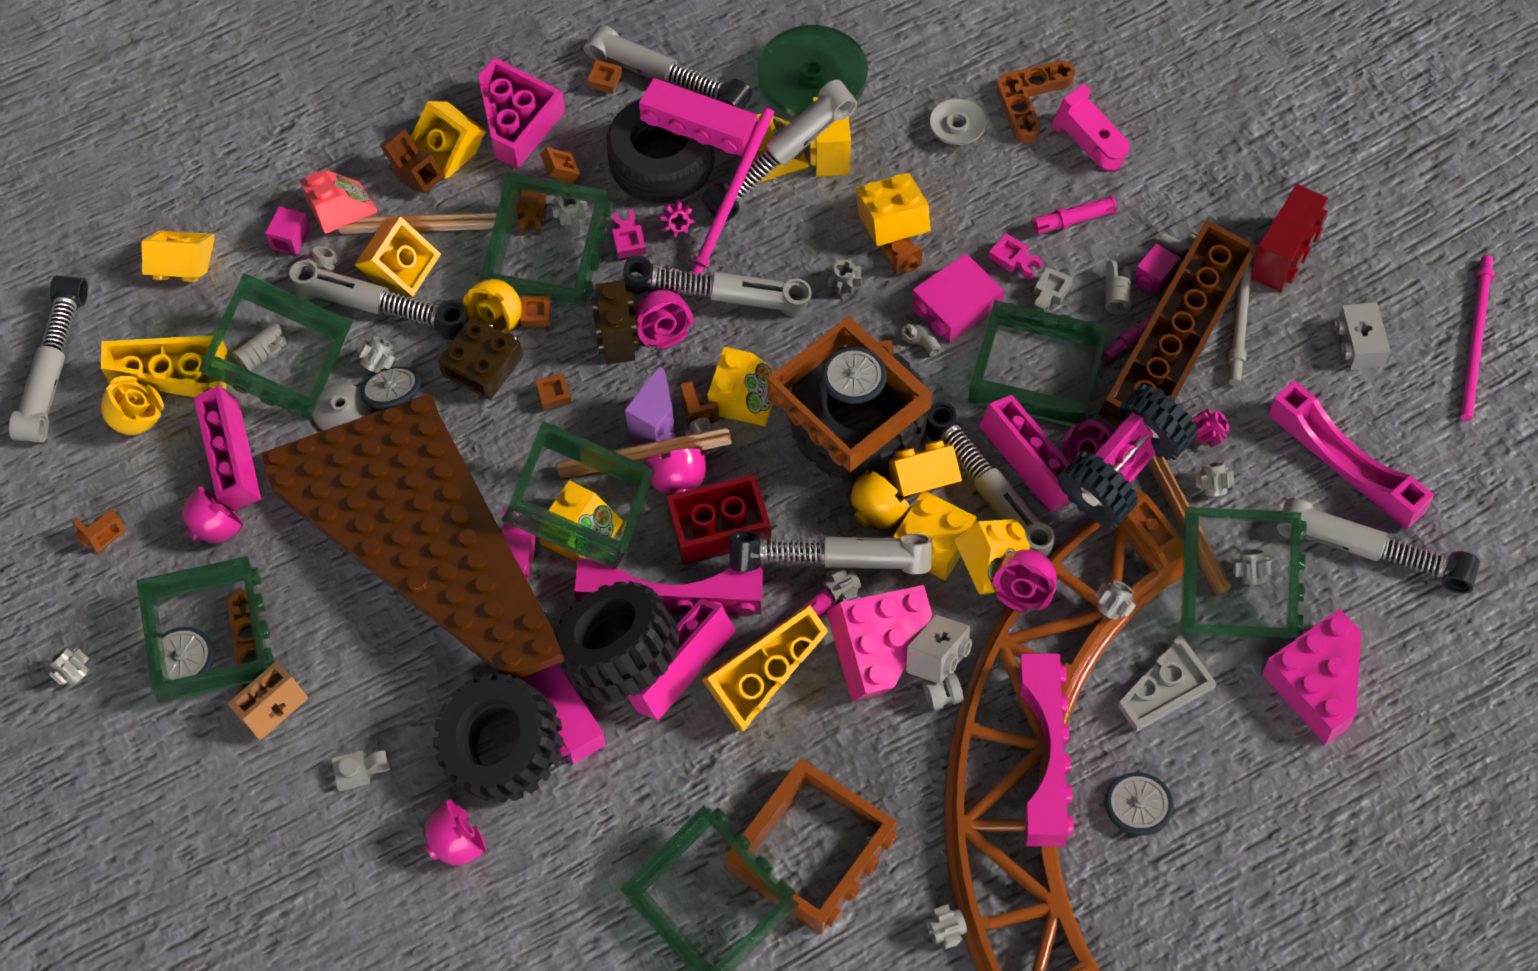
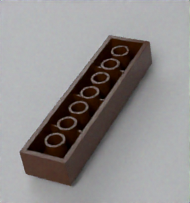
M1208 220L1204 222L1098 413L1099 416L1119 426L1122 420L1118 419L1117 409L1136 387L1141 384H1145L1146 387L1152 385L1155 390L1159 388L1164 391V395L1172 396L1174 398L1173 401H1175L1258 246Z

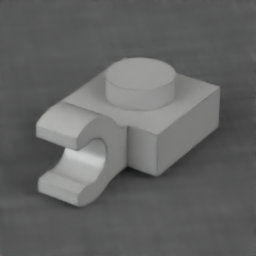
M1046 267L1034 288V294L1039 297L1034 303L1036 308L1032 316L1043 320L1051 302L1060 305L1072 285L1073 278Z
M363 750L331 758L336 786L339 792L371 784L369 775L391 770L389 758L386 757L385 750L374 752L367 758Z

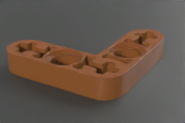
M1056 61L1005 73L999 77L997 94L1013 134L1019 142L1025 144L1032 143L1039 136L1040 122L1029 97L1070 87L1073 84L1075 68L1071 63ZM1039 77L1043 82L1035 85L1030 83L1029 79ZM1005 85H1010L1011 88H1014V95L1011 96L1009 86ZM1015 104H1021L1026 109L1022 112H1016L1011 107ZM1026 120L1027 129L1032 131L1027 132L1026 129H1023V121Z

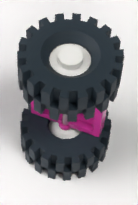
M1145 384L1137 386L1117 409L1118 419L1122 421L1115 433L1106 443L1099 447L1095 455L1085 451L1078 453L1060 473L1057 479H1059V486L1063 487L1062 492L1068 495V500L1071 503H1075L1080 512L1084 511L1088 518L1091 520L1094 518L1098 524H1105L1108 528L1119 526L1138 502L1136 491L1131 489V481L1154 455L1159 458L1163 456L1165 460H1175L1196 437V424L1190 420L1192 418L1191 415L1184 412V407L1180 403L1176 404L1172 396L1164 395L1163 390L1159 388L1155 390L1152 385L1146 387Z

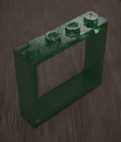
M507 172L480 280L498 279L509 284L518 295L550 296L551 301L585 307L586 300L590 298L594 289V282L591 281L593 271L597 272L600 265L599 247L600 244L604 245L606 241L607 228L604 227L606 218H611L612 216L611 208L613 201H611L607 190ZM522 190L595 203L574 288L500 275Z
M243 273L205 353L199 372L212 377L211 380L222 381L231 385L237 392L249 393L260 398L267 405H276L288 410L292 416L297 414L309 420L353 321ZM242 298L335 339L310 397L215 356Z
M994 300L971 380L968 402L988 407L989 403L1013 395L1033 418L1067 426L1083 423L1088 415L1109 326L1095 323L1096 321L1075 319L1065 314L1058 315L1045 312L1039 308L1031 309L1015 305L1011 302L1005 303ZM999 325L1095 347L1081 402L984 380Z
M542 421L501 521L616 570L626 553L655 470L639 461H634L620 455L614 450L606 449L590 442L584 437L576 436L556 425ZM542 446L637 487L618 540L522 499Z
M1186 507L1184 517L1180 634L1295 640L1297 633L1303 632V614H1298V602L1304 601V583H1299V570H1305L1306 555L1305 552L1300 551V539H1306L1307 522L1306 520H1301V512ZM1199 519L1290 523L1286 628L1195 623Z
M248 556L136 580L151 689L158 703L251 683L275 662L272 648L266 647L265 639L270 638V631L267 620L262 621L261 612L266 611L263 594L257 593L256 585L261 584L258 567H252ZM244 581L257 661L168 680L157 600Z
M705 805L620 890L691 971H733L799 903L793 897L796 893L795 890L784 879L778 881L771 873L774 867L761 854L756 857L749 849L752 846L750 840L740 831L735 834L728 826L731 822L729 817L718 807L714 810ZM711 825L780 900L715 967L707 961L646 891Z

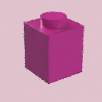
M279 206L265 233L270 249L297 256L310 231L306 214L295 208L288 209Z
M1155 244L1137 266L1134 283L1143 291L1150 292L1158 297L1173 280L1178 271L1181 258Z

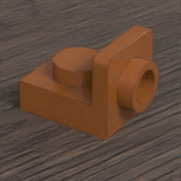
M546 147L540 153L546 172L549 176L555 178L559 190L566 191L581 175L572 153Z
M909 238L881 245L880 251L896 276L904 272H912L922 265L923 250L919 245L914 247Z
M692 381L682 383L681 401L688 423L690 424L699 418H708L711 424L718 422L719 408L717 402L704 405L701 392H695Z
M112 509L104 515L97 517L89 527H86L78 518L72 521L77 530L73 534L77 541L84 548L90 546L97 554L126 532L119 516Z

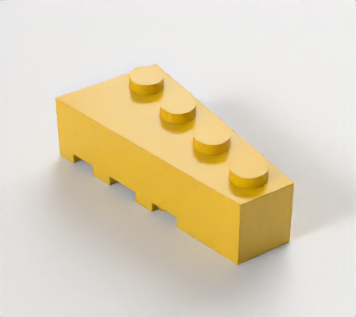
M220 335L102 341L101 370L109 383L114 378L122 375L134 376L139 378L138 383L145 387L147 384H150L156 391L196 397L218 385L226 390L227 348Z

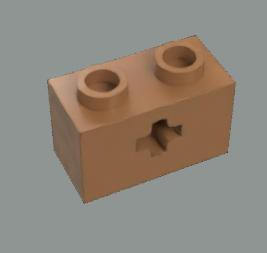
M275 661L227 704L242 723L259 740H262L304 703L308 697L293 677Z

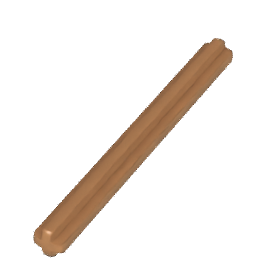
M504 212L368 216L343 226L338 231L341 234L376 233L383 222L398 217L403 218L417 232L505 229L507 227V216Z
M723 427L558 462L556 468L559 477L565 479L643 463L648 457L660 454L662 459V457L670 455L669 451L696 448L701 451L730 445L732 443V436L729 428Z
M1154 455L1147 464L1210 586L1216 595L1228 592L1231 584L1163 456L1159 458Z

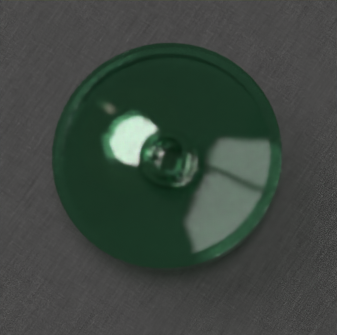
M804 25L788 29L771 39L762 50L758 59L757 78L763 96L773 107L793 117H798L813 103V97H818L822 87L830 81L841 80L856 101L863 94L867 84L868 65L862 48L849 35L827 26Z

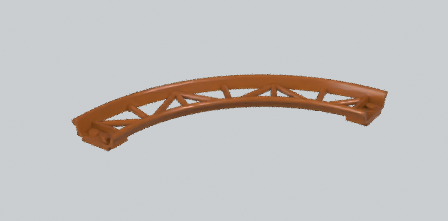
M1140 490L1136 491L1137 505L1119 526L1115 528L1109 582L1111 584L1114 580L1122 582L1126 541H1128L1151 571L1131 588L1134 592L1132 602L1136 606L1128 617L1125 615L1123 617L1119 616L1117 620L1108 618L1097 609L1008 634L1021 612L1007 606L986 641L963 695L964 701L961 702L950 746L944 815L946 852L956 909L961 911L966 923L967 933L964 934L977 971H1001L986 931L1046 916L1032 971H1046L1059 920L1080 962L1068 971H1100L1074 917L1061 872L1057 846H1041L1043 863L1050 888L1049 892L980 833L1025 832V819L979 818L1041 759L1038 779L1039 788L1048 767L1046 738L1033 710L1020 696L1019 667L1014 656L1021 658V653H1041L1021 644L1099 622L1088 636L1072 665L1060 662V665H1066V685H1061L1062 695H1067L1068 712L1063 714V724H1068L1077 698L1090 672L1114 637L1148 602L1191 572V567L1188 564V550L1182 544L1183 539L1147 494L1143 495ZM1093 518V520L1088 521L1075 531L1047 558L1056 570L1057 579L1097 608L1099 604L1097 602L1099 598L1095 596L1097 592L1067 571L1065 566L1060 563L1082 541L1103 526L1098 524L1096 519ZM998 652L1034 737L980 726V723L974 722L985 682ZM970 737L1031 749L1015 767L964 815L965 773ZM966 838L1041 903L989 917L988 915L981 917L970 874Z

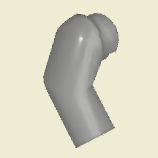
M1191 232L1188 234L1187 239L1178 240L1164 233L1158 245L1178 256L1187 255L1198 233Z
M906 324L901 328V337L908 343L922 345L929 356H936L941 352L942 347L926 326Z

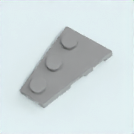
M1180 634L1173 641L1171 647L1156 660L1155 665L1147 674L1142 676L1119 702L1118 708L1135 732H1138L1213 690L1216 682Z

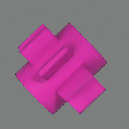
M679 200L675 201V205L669 206L665 203L664 207L666 209L663 214H658V217L665 221L661 225V229L666 232L671 228V234L674 237H677L678 232L684 231L688 234L687 228L689 224L695 223V220L688 216L692 209L689 206H685L682 209V204ZM679 214L681 219H676L675 223L671 221L672 218H677Z
M1210 408L1193 418L1196 424L1195 429L1197 430L1195 439L1199 444L1203 445L1208 442L1212 448L1227 438L1225 432L1229 430V424L1221 412L1216 411L1212 414Z

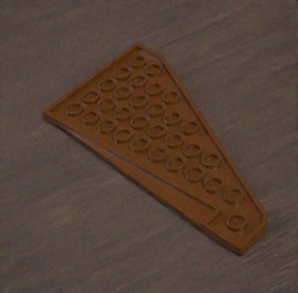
M431 393L409 400L400 406L383 409L261 453L272 490L278 498L497 672L508 674L513 678H519L565 662L555 633L443 423Z

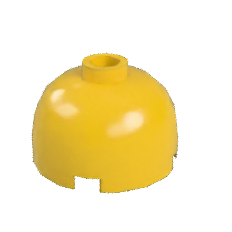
M498 279L483 280L477 283L462 300L467 320L472 317L480 322L486 321L504 334L514 329L521 317L522 303L518 294L509 284Z
M122 375L114 378L105 389L101 398V413L107 424L117 432L125 435H138L153 427L161 416L164 404L160 394L153 386L147 384L145 387L137 382L139 378Z
M866 470L853 485L851 504L856 511L853 516L866 528L869 525L877 529L892 528L905 519L911 507L905 498L900 503L896 496L898 490L874 471L870 473L869 470Z

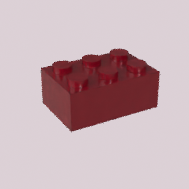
M1299 184L1295 185L1258 246L1251 279L1278 292H1282L1287 283L1292 285L1299 272L1298 265L1306 262L1311 252L1310 245L1312 242L1317 243L1324 228L1322 225L1329 213L1328 210H1325L1328 201L1327 197Z
M755 474L666 496L668 516L683 565L729 554V536L734 532L752 531L758 533L762 540L766 539V541H769L771 539V524Z

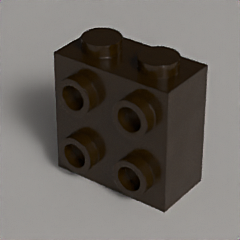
M624 280L595 284L597 296H591L599 354L605 353L606 365L635 361L634 349H640L632 291L626 292Z
M471 317L438 359L442 376L491 401L522 360L523 354L520 341L510 333L504 334L496 330L490 323L486 321L480 322Z

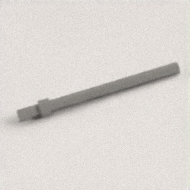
M1246 236L1243 238L1244 240L1254 244L1253 237ZM1252 259L1238 283L1233 345L1228 356V364L1230 365L1229 383L1234 386L1241 384L1242 367L1246 364L1247 352L1244 350Z

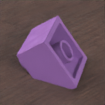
M661 367L656 370L625 409L628 440L636 445L676 437L665 370Z

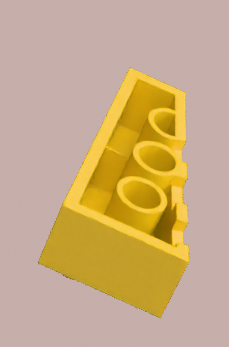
M810 605L797 611L702 679L737 732L744 731L759 711L770 701V698L789 679L798 665L804 661L827 634L828 630Z

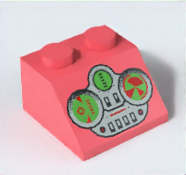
M327 170L313 172L306 178L299 180L309 209L325 234L378 213L375 205L358 181Z

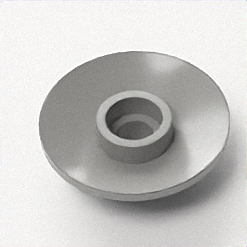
M956 98L943 101L934 108L930 116V127L934 135L941 141L952 145H965L974 142L983 134L986 126V118L982 109L966 99Z
M340 384L324 390L317 397L312 408V415L317 427L324 431L371 414L372 407L366 405L361 399V389L359 387ZM339 404H344L342 407H336Z

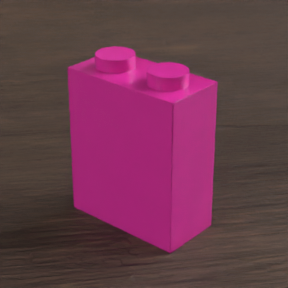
M965 253L913 289L912 308L919 317H924L931 324V328L936 335L943 336L951 343L1001 308L1004 290Z

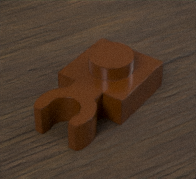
M518 189L516 213L517 219H521L519 222L521 235H525V230L529 226L535 227L536 235L541 234L540 219H546V189Z

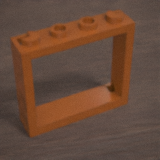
M850 316L846 317L767 378V396L770 401L777 407L781 406L796 426L801 425L817 446L822 445L829 452L831 459L837 465H843L849 472L931 408L932 392ZM845 344L848 347H860L875 353L886 367V382L909 403L852 449L842 442L788 390V388Z
M800 758L726 855L725 868L822 934L828 926L832 927L835 922H838L842 915L840 909L847 900L852 902L861 889L859 883L865 875L871 876L880 862L878 857L884 849L889 851L892 848L893 842L898 836L896 834L897 820ZM807 782L879 829L820 910L747 862Z

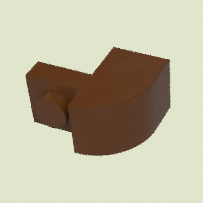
M403 128L397 129L380 144L383 152L391 162L388 166L401 182L414 191L426 193L445 176L430 153L420 152L407 131Z

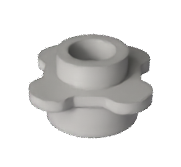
M323 246L314 247L313 251L309 253L310 258H307V260L314 262L317 268L326 271H333L335 268L333 264L337 263L335 252Z

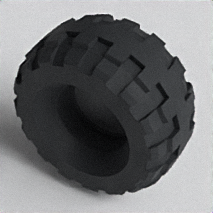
M898 353L892 355L923 383L918 372L916 373L913 368H910V363ZM827 359L792 385L791 392L850 449L909 404L886 382L881 393L866 402L876 406L884 413L886 417L880 423L867 429H851L840 425L832 418L831 414L839 406L846 403L831 396L824 387L822 369ZM928 411L851 472L843 465H837L831 459L829 452L822 445L817 446L801 425L796 426L790 420V427L793 439H796L799 450L806 459H809L810 462L815 461L816 467L829 475L835 472L840 474L842 479L854 481L855 476H861L866 470H869L870 473L874 471L879 475L884 471L889 473V459L896 458V452L914 448L916 452L925 433Z

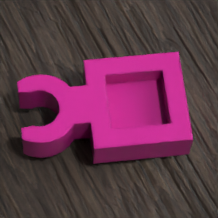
M632 209L628 210L629 218L626 220L619 219L617 212L613 213L614 226L617 229H612L618 259L646 254L641 225H635V214Z
M1007 233L989 251L988 257L1011 273L1017 267L1020 269L1022 276L1029 280L1033 278L1034 271L1028 267L1034 266L1040 270L1043 262L1038 256H1028L1029 247Z

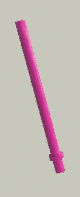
M764 107L698 256L695 255L692 260L694 262L691 269L692 274L694 272L697 275L700 272L702 274L704 268H708L710 264L708 259L775 113L769 108Z
M1490 255L1481 257L1480 268L1476 271L1478 286L1460 418L1465 421H1470L1473 418L1490 281L1494 279V271L1492 270L1493 257Z

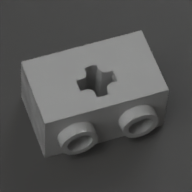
M1378 303L1342 305L1339 317L1335 319V330L1337 335H1341V353L1343 359L1348 361L1350 371L1385 367L1391 351Z
M935 615L908 645L906 673L941 684L949 673L952 674L961 659L969 655L972 647V640L969 639L970 626Z

